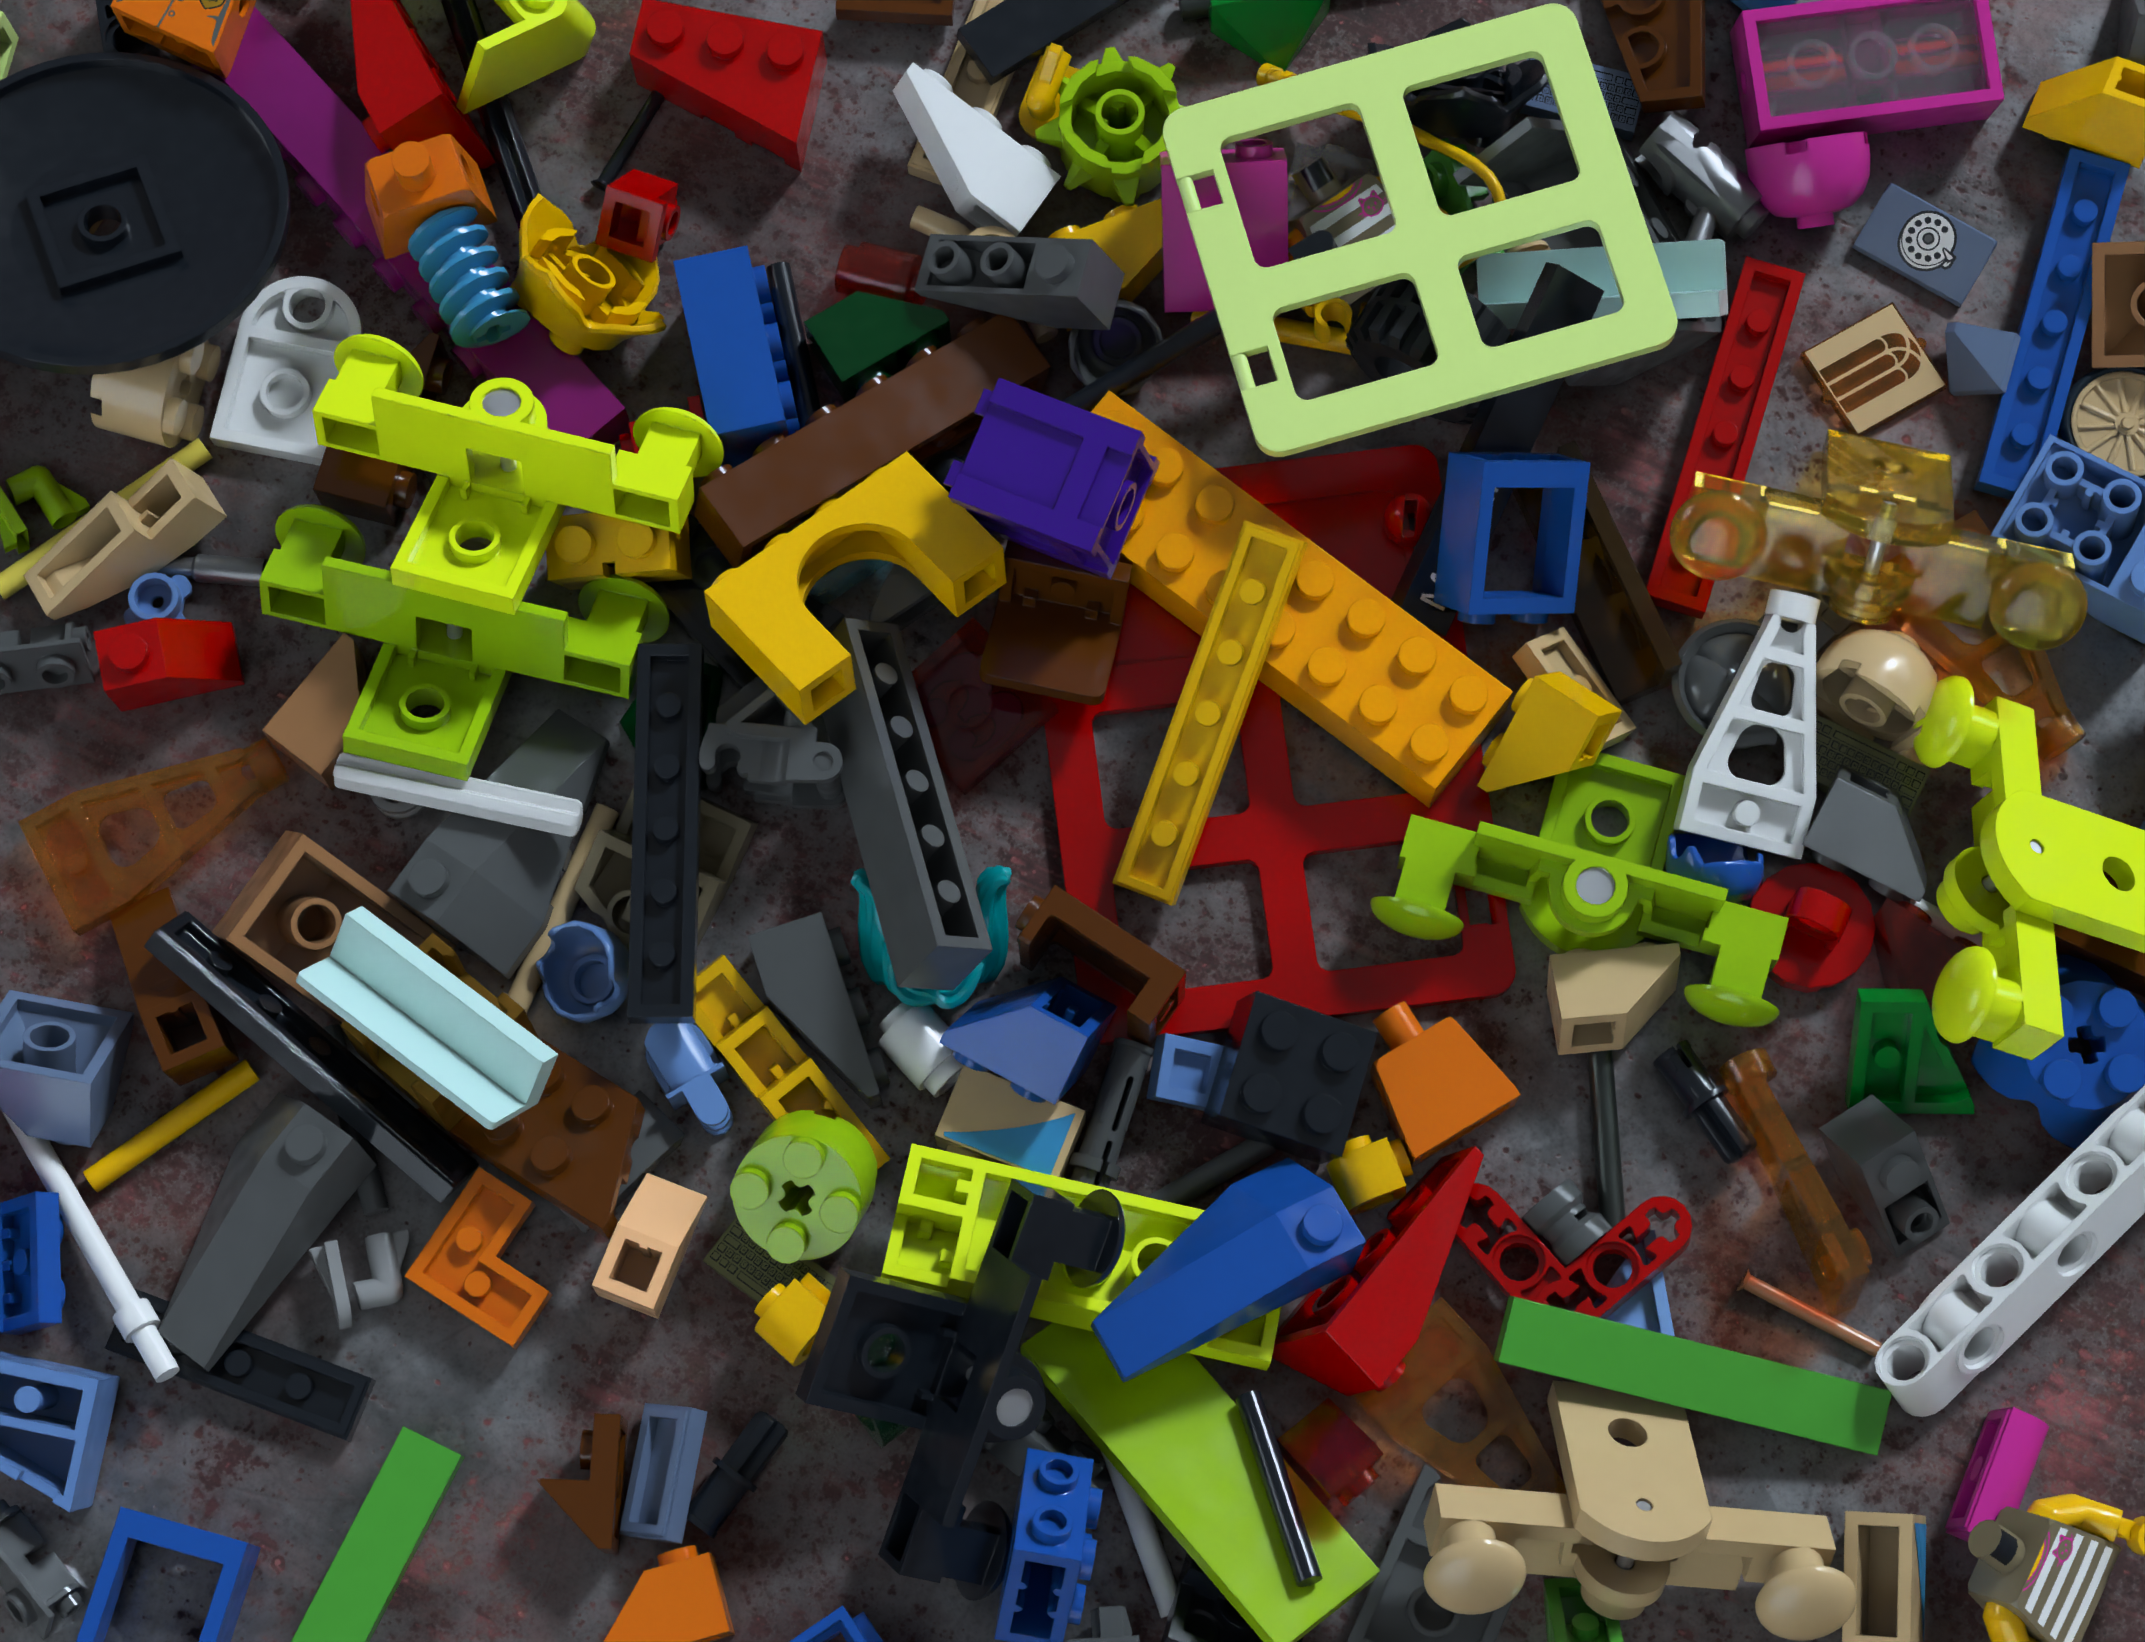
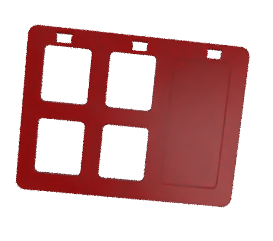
M1404 445L1214 468L1390 600L1414 549L1413 546H1400L1388 538L1383 528L1385 508L1399 494L1412 492L1422 495L1433 509L1442 490L1437 459L1430 450L1420 445ZM1405 505L1403 529L1410 530L1409 518H1415V506ZM1131 583L1129 585L1125 617L1103 702L1098 705H1088L1040 695L1065 891L1117 926L1118 918L1114 895L1115 884L1112 882L1132 827L1115 829L1110 827L1105 821L1092 725L1100 716L1176 707L1202 638ZM1457 611L1447 635H1437L1468 657L1463 623L1457 620ZM1258 680L1239 730L1249 807L1240 814L1207 818L1188 870L1237 864H1251L1257 869L1272 972L1264 979L1185 988L1183 1001L1160 1034L1169 1033L1183 1037L1228 1031L1237 1001L1255 991L1334 1018L1385 1012L1403 1001H1406L1409 1008L1491 999L1506 993L1514 981L1516 967L1505 898L1487 894L1492 924L1470 925L1465 891H1471L1472 889L1453 884L1457 917L1464 923V928L1460 932L1462 950L1456 955L1328 971L1321 968L1317 962L1303 865L1306 858L1312 855L1401 845L1404 842L1411 814L1475 832L1478 830L1480 821L1493 824L1489 792L1477 786L1485 771V766L1482 764L1483 753L1481 744L1430 808L1410 793L1315 805H1301L1295 800L1293 795L1280 703L1282 697ZM1074 956L1077 985L1118 1006L1102 1037L1100 1045H1113L1114 1039L1118 1037L1132 1040L1127 1037V1010L1136 999V996Z

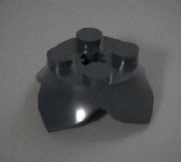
M1460 17L1441 28L1431 31L1425 38L1468 27L1472 24L1465 18ZM1374 42L1368 43L1367 51L1369 55L1394 47ZM1537 59L1527 60L1518 65L1515 62L1507 64L1506 71L1503 69V66L1412 91L1404 97V102L1411 124L1437 138L1441 136L1465 138L1471 145L1487 148L1503 136V132L1512 128L1516 116L1525 104L1540 93L1549 82L1542 63Z

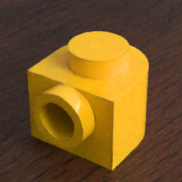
M1370 1135L1353 1138L1346 1141L1342 1157L1334 1159L1326 1165L1334 1188L1350 1215L1364 1213L1406 1196L1404 1178L1413 1175L1407 1153L1399 1138L1389 1142L1386 1137L1373 1143Z
M809 1272L800 1282L794 1278L787 1287L782 1283H778L761 1299L754 1310V1313L760 1317L755 1326V1332L793 1367L800 1365L810 1354L831 1291Z

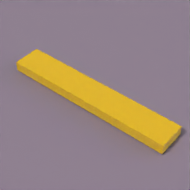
M1244 520L1113 879V884L1165 904L1176 905L1307 547V542Z

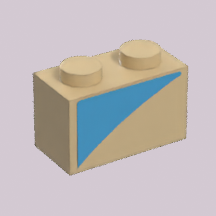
M963 1065L935 1132L937 1146L946 1149L945 1151L1063 1178L1071 1154L1075 1150L1086 1122L1085 1110L1062 1101H1058L1054 1105L1047 1100L1044 1103L1028 1100L1011 1088V1081L988 1072L976 1071Z
M1845 1511L1844 1573L1853 1581L1856 1587L1857 1603L1853 1614L1842 1626V1642H1924L1926 1516Z

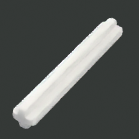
M344 752L339 754L333 770L334 785L343 790L568 837L576 836L582 824V802L573 798L469 777L468 781Z

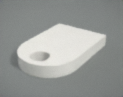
M289 277L276 281L262 289L257 298L246 308L239 323L209 437L214 446L321 465L326 446L319 445L317 442L312 410L329 378L335 380L339 374L334 362V351L337 345L352 335L365 334L362 320L355 305L339 287L316 277ZM309 297L323 300L325 302V310L319 319L310 323H302L293 318L294 309L301 300Z

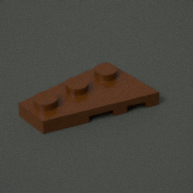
M1601 0L1644 114L1705 108V0Z

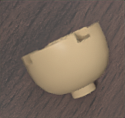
M1859 629L1833 641L1817 662L1816 712L1818 715L1872 741L1875 737L1893 741L1889 749L1895 752L1914 748V738L1920 734L1922 725L1916 729H1913V727L1926 716L1937 686V674L1924 652L1920 650L1918 643L1909 635L1900 631Z

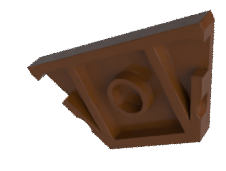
M541 1039L543 1043L558 1053V1057L540 1100L535 1106L493 1130L487 1129L470 1115L466 1114L448 1132L420 1107L417 1109L448 1137L608 1240L612 1237L618 1223L614 1210L621 1184L627 1185L633 1162L630 1153L631 1147L639 1138L645 1114L643 1105L634 1095Z

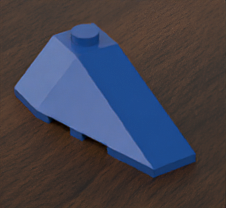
M1288 1157L1231 1184L1092 1321L1091 1328L1124 1383L1351 1273L1361 1255L1366 1240L1334 1187Z

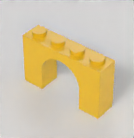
M907 451L889 464L872 472L863 482L841 497L832 498L824 502L812 517L789 533H781L772 538L766 544L763 551L738 568L724 571L715 579L712 586L704 591L711 627L804 725H807L856 690L851 654L805 606L810 590L827 572L842 564L856 560L876 559L895 563L913 573L956 617H959L1007 583L1003 546L963 506L953 503L948 497L949 492Z

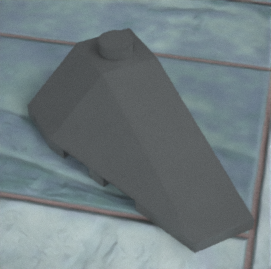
M557 709L486 780L577 799L582 802L583 814H585L588 810L610 743L600 734L560 709ZM452 813L425 839L387 891L405 909L446 939L505 978L510 979L548 926L554 908L550 903L561 871H567L573 853L569 849L573 837Z
M278 1092L235 1146L158 1328L160 1335L206 1371L209 1372L377 1165L353 1137L306 1103Z

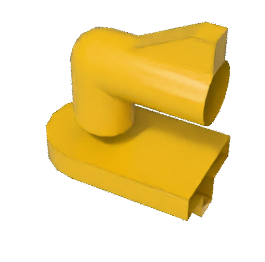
M1052 42L1050 46L1046 47L1043 56H1040L1019 110V120L1022 129L1034 139H1036L1035 129L1059 117L1061 95L1058 90L1063 78H1071L1073 74L1080 70L1069 66L1072 56L1065 52L1062 46Z

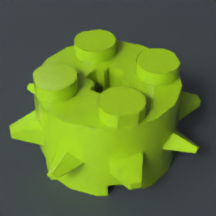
M1109 47L1105 48L1101 64H1098V59L1090 61L1073 74L1071 78H1063L1058 90L1061 95L1059 117L1035 129L1036 141L1059 148L1061 160L1068 171L1063 185L1066 189L1071 191L1081 185L1103 197H1110L1116 202H1122L1125 206H1133L1140 194L1149 192L1161 183L1159 153L1166 151L1163 139V125L1172 112L1186 107L1178 103L1177 91L1174 83L1171 81L1175 71L1173 64L1168 62L1159 68L1135 56H1128V61H1123L1116 48Z

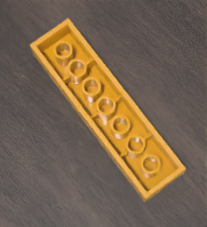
M1109 390L1091 412L1142 431L1145 436L1144 447L1150 455L1157 457L1160 462L1120 553L1119 562L1133 564L1130 583L1202 637L1244 520L1307 542V547L1258 680L1430 808L1506 713L1513 691Z

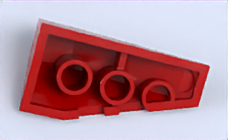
M350 0L357 91L370 115L361 122L379 151L384 153L390 148L394 151L398 145L407 141L421 142L442 134H451L474 159L479 169H486L494 164L495 160L469 113L463 114L456 107L458 101L443 79L446 77L445 73L416 32L418 30L402 1Z

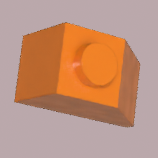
M696 1545L677 1548L657 1555L659 1567L643 1571L604 1642H711L735 1635L715 1557L709 1552L698 1555Z

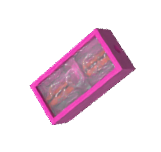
M1822 0L1744 10L1740 13L1729 32L1747 149L1844 133L1864 131L1867 132V135L1986 120L2005 99L1989 0Z

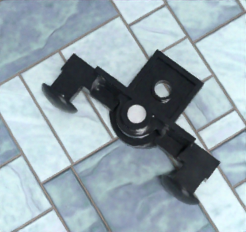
M1012 1178L969 1299L840 1267L795 1394L807 1404L922 1429L878 1553L899 1575L940 1583L942 1577L954 1579L961 1595L972 1601L986 1598L1003 1581L1012 1534V1526L1007 1513L996 1502L987 1500L975 1506L967 1518L963 1519L966 1507L962 1503L984 1442L997 1443L1021 1439L1032 1433L1043 1419L1046 1410L1043 1380L1036 1366L1020 1353L1019 1343L1042 1279L1048 1281L1054 1262L1065 1264L1070 1281L1080 1288H1090L1098 1285L1115 1268L1124 1246L1126 1222L1123 1208L1117 1197L1111 1192L1104 1189L1095 1190L1088 1194L1080 1205L1076 1207L1075 1204L1051 1188ZM894 1334L895 1346L891 1355L880 1363H869L868 1352L871 1344L882 1335Z

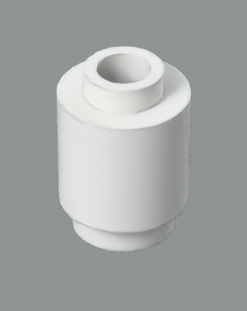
M905 1003L899 1004L879 1024V1028L884 1034L880 1038L878 1046L918 1090L926 1088L937 1098L956 1084L963 1064L954 1058V1051L939 1043L944 1031L949 1027L929 1005L912 1007Z

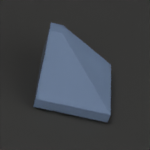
M1949 322L1945 331L1949 392L1953 396L2006 393L2021 337L2014 332L1960 322Z

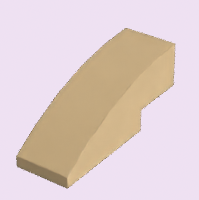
M170 458L128 500L110 491L23 576L46 616L57 620L108 599L130 588L140 576L162 569L197 544L221 523L227 515L204 478Z

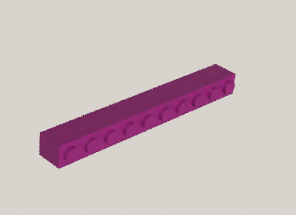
M254 6L231 72L226 79L181 58L184 64L205 72L226 84L250 104L271 131L280 149L283 161L286 159L297 171L298 175L293 180L304 196L315 207L325 202L337 215L332 220V223L345 241L355 250L364 245L376 258L371 265L381 280L394 293L403 287L416 301L411 306V310L422 325L431 333L438 334L442 330L455 344L449 334L450 325L444 322L439 313L440 304L435 303L428 291L429 283L424 281L418 271L419 262L413 259L410 252L385 259L365 202V163L371 158L389 153V151L387 150L384 153L379 151L367 134L362 122ZM507 281L500 289L509 288L511 283ZM516 304L511 310L522 308ZM527 311L531 318L528 325L506 340L480 348H464L456 345L450 350L455 360L473 379L482 373L487 380L506 377L526 384L545 408L548 429L612 445L619 440L620 434L630 431L628 425L630 420L626 408L577 355L567 354L553 344L549 337L550 330L533 317L530 311Z

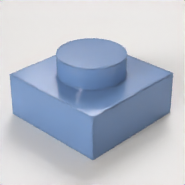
M1169 1033L1157 1035L1146 1099L1204 1111L1224 1046Z

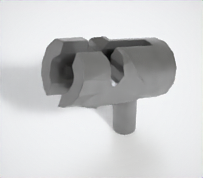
M1674 112L1645 141L1639 150L1641 154L1635 161L1646 169L1666 196L1672 193L1684 203V210L1692 220L1685 241L1712 239L1714 231L1720 234L1726 241L1736 234L1746 239L1758 228L1769 213V210L1760 204L1762 195L1751 182L1749 176L1724 156L1716 144L1710 142L1708 147L1694 148L1693 141H1695L1700 130L1679 112Z

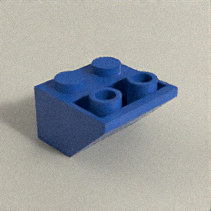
M1060 976L978 1001L944 1031L939 1043L954 1051V1058L964 1066L980 1072L991 1070L1011 1081V1088L1020 1096L1038 1103H1044L1047 1100L1055 1105L1086 1072L1118 1006Z

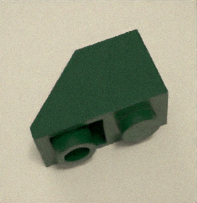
M856 291L804 321L808 345L845 403L855 398L857 391L872 378L879 375H885L887 378H890L905 369L909 360L924 348L934 345L937 349H940L951 342L950 323L943 310Z

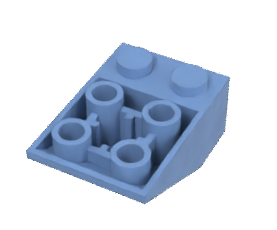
M2050 434L1992 531L1989 540L2097 621L2145 644V480Z

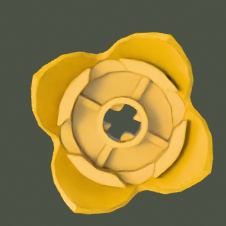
M538 193L528 205L520 221L519 268L515 280L509 287L515 288L520 296L517 305L522 309L530 311L533 317L550 330L549 337L553 344L561 351L570 355H579L584 348L590 350H611L628 338L664 331L667 327L664 316L659 312L645 311L657 294L660 281L658 259L656 258L654 262L650 263L597 245L595 241L586 245H579L575 236L577 230H574L570 219L562 210Z

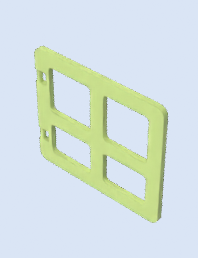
M1556 3L1541 5L1183 107L1172 112L1164 122V144L1184 204L1188 223L1230 361L1234 368L1252 433L1257 446L1267 455L1273 457L1293 455L1658 351L1668 346L1675 337L1678 324L1676 311L1577 18L1564 5ZM1534 58L1539 60L1544 67L1579 172L1578 177L1570 182L1454 215L1444 214L1438 207L1404 97L1415 90L1524 59ZM1345 110L1357 112L1362 119L1393 216L1394 229L1387 234L1275 266H1259L1255 262L1222 157V149L1229 143ZM1214 175L1222 203L1201 209L1193 181ZM1582 227L1596 229L1600 235L1623 307L1616 313L1500 346L1490 347L1485 345L1481 340L1458 269L1460 264L1466 260ZM1406 279L1411 281L1416 288L1437 354V360L1430 366L1314 399L1304 400L1298 397L1295 393L1276 332L1275 318L1287 311L1396 280ZM1268 351L1277 381L1256 386L1247 357Z

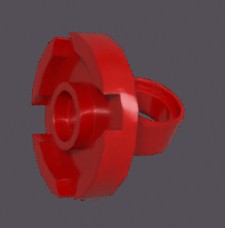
M1816 863L1787 866L1766 878L1748 904L1750 908L1789 918L1778 962L1773 970L1768 972L1767 976L1781 987L1805 993L1817 992L1821 988L1834 987L1851 978L1871 952L1876 930L1871 903L1858 883L1842 872Z

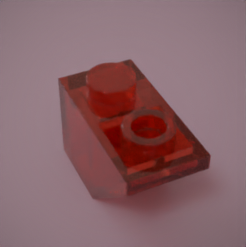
M1887 898L1874 914L1876 930L1873 941L1885 989H1923L1932 1008L1934 988L1944 966L1959 951L1978 945L1960 936H1955L1951 939L1931 926L1933 921L1925 911L1906 901H1899L1897 904Z
M1329 1398L1277 1439L1282 1457L1325 1507L1336 1498L1344 1507H1347L1375 1484V1480L1380 1477L1374 1470V1467L1384 1453Z

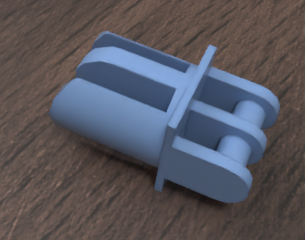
M691 1023L653 1024L649 1028L644 1041L646 1048L645 1057L653 1076L673 1110L675 1111L689 1103L707 1133L713 1136L726 1134L733 1125V1115L717 1085L730 1077L707 1037L696 1025Z

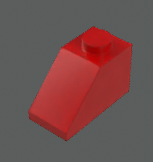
M152 618L93 631L104 692L121 712L245 684L235 628L232 622Z

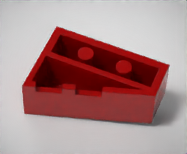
M642 0L629 52L637 84L651 92L655 90L661 93L665 100L701 119L707 117L735 132L736 138L751 146L753 143H756L782 157L786 165L802 172L827 65L823 31L657 0Z

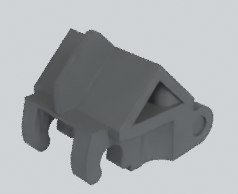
M760 677L754 678L717 707L716 723H709L699 752V764L701 770L706 774V783L710 791L719 792L723 788V774L731 767H737L739 776L745 778L743 783L745 794L754 796V801L758 803L781 804L793 809H834L846 802L839 776L843 770V758L839 749L831 743L817 742L818 731L812 722L804 725Z

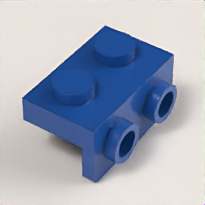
M35 1191L0 1202V1334L22 1335L62 1323V1308L65 1303L66 1291L64 1282L61 1279L60 1244L64 1235V1223L59 1214V1193Z

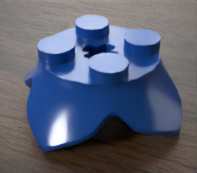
M2057 953L2064 1037L2033 1060L1994 1049L1992 1042L1979 1038L1974 1047L1970 1062L1978 1074L1996 1092L2009 1099L2033 1103L2038 1108L2041 1125L2049 1135L2062 1144L2077 1149L2116 1109L2127 1103L2145 1085V1004L2136 999L2129 991L2119 988L2110 976L2095 964L2072 955ZM2077 1032L2081 1033L2083 1039L2089 1041L2091 1046V1054L2086 1056L2087 1064L2083 1063L2080 1053H2070L2068 1048V1041L2077 1038Z

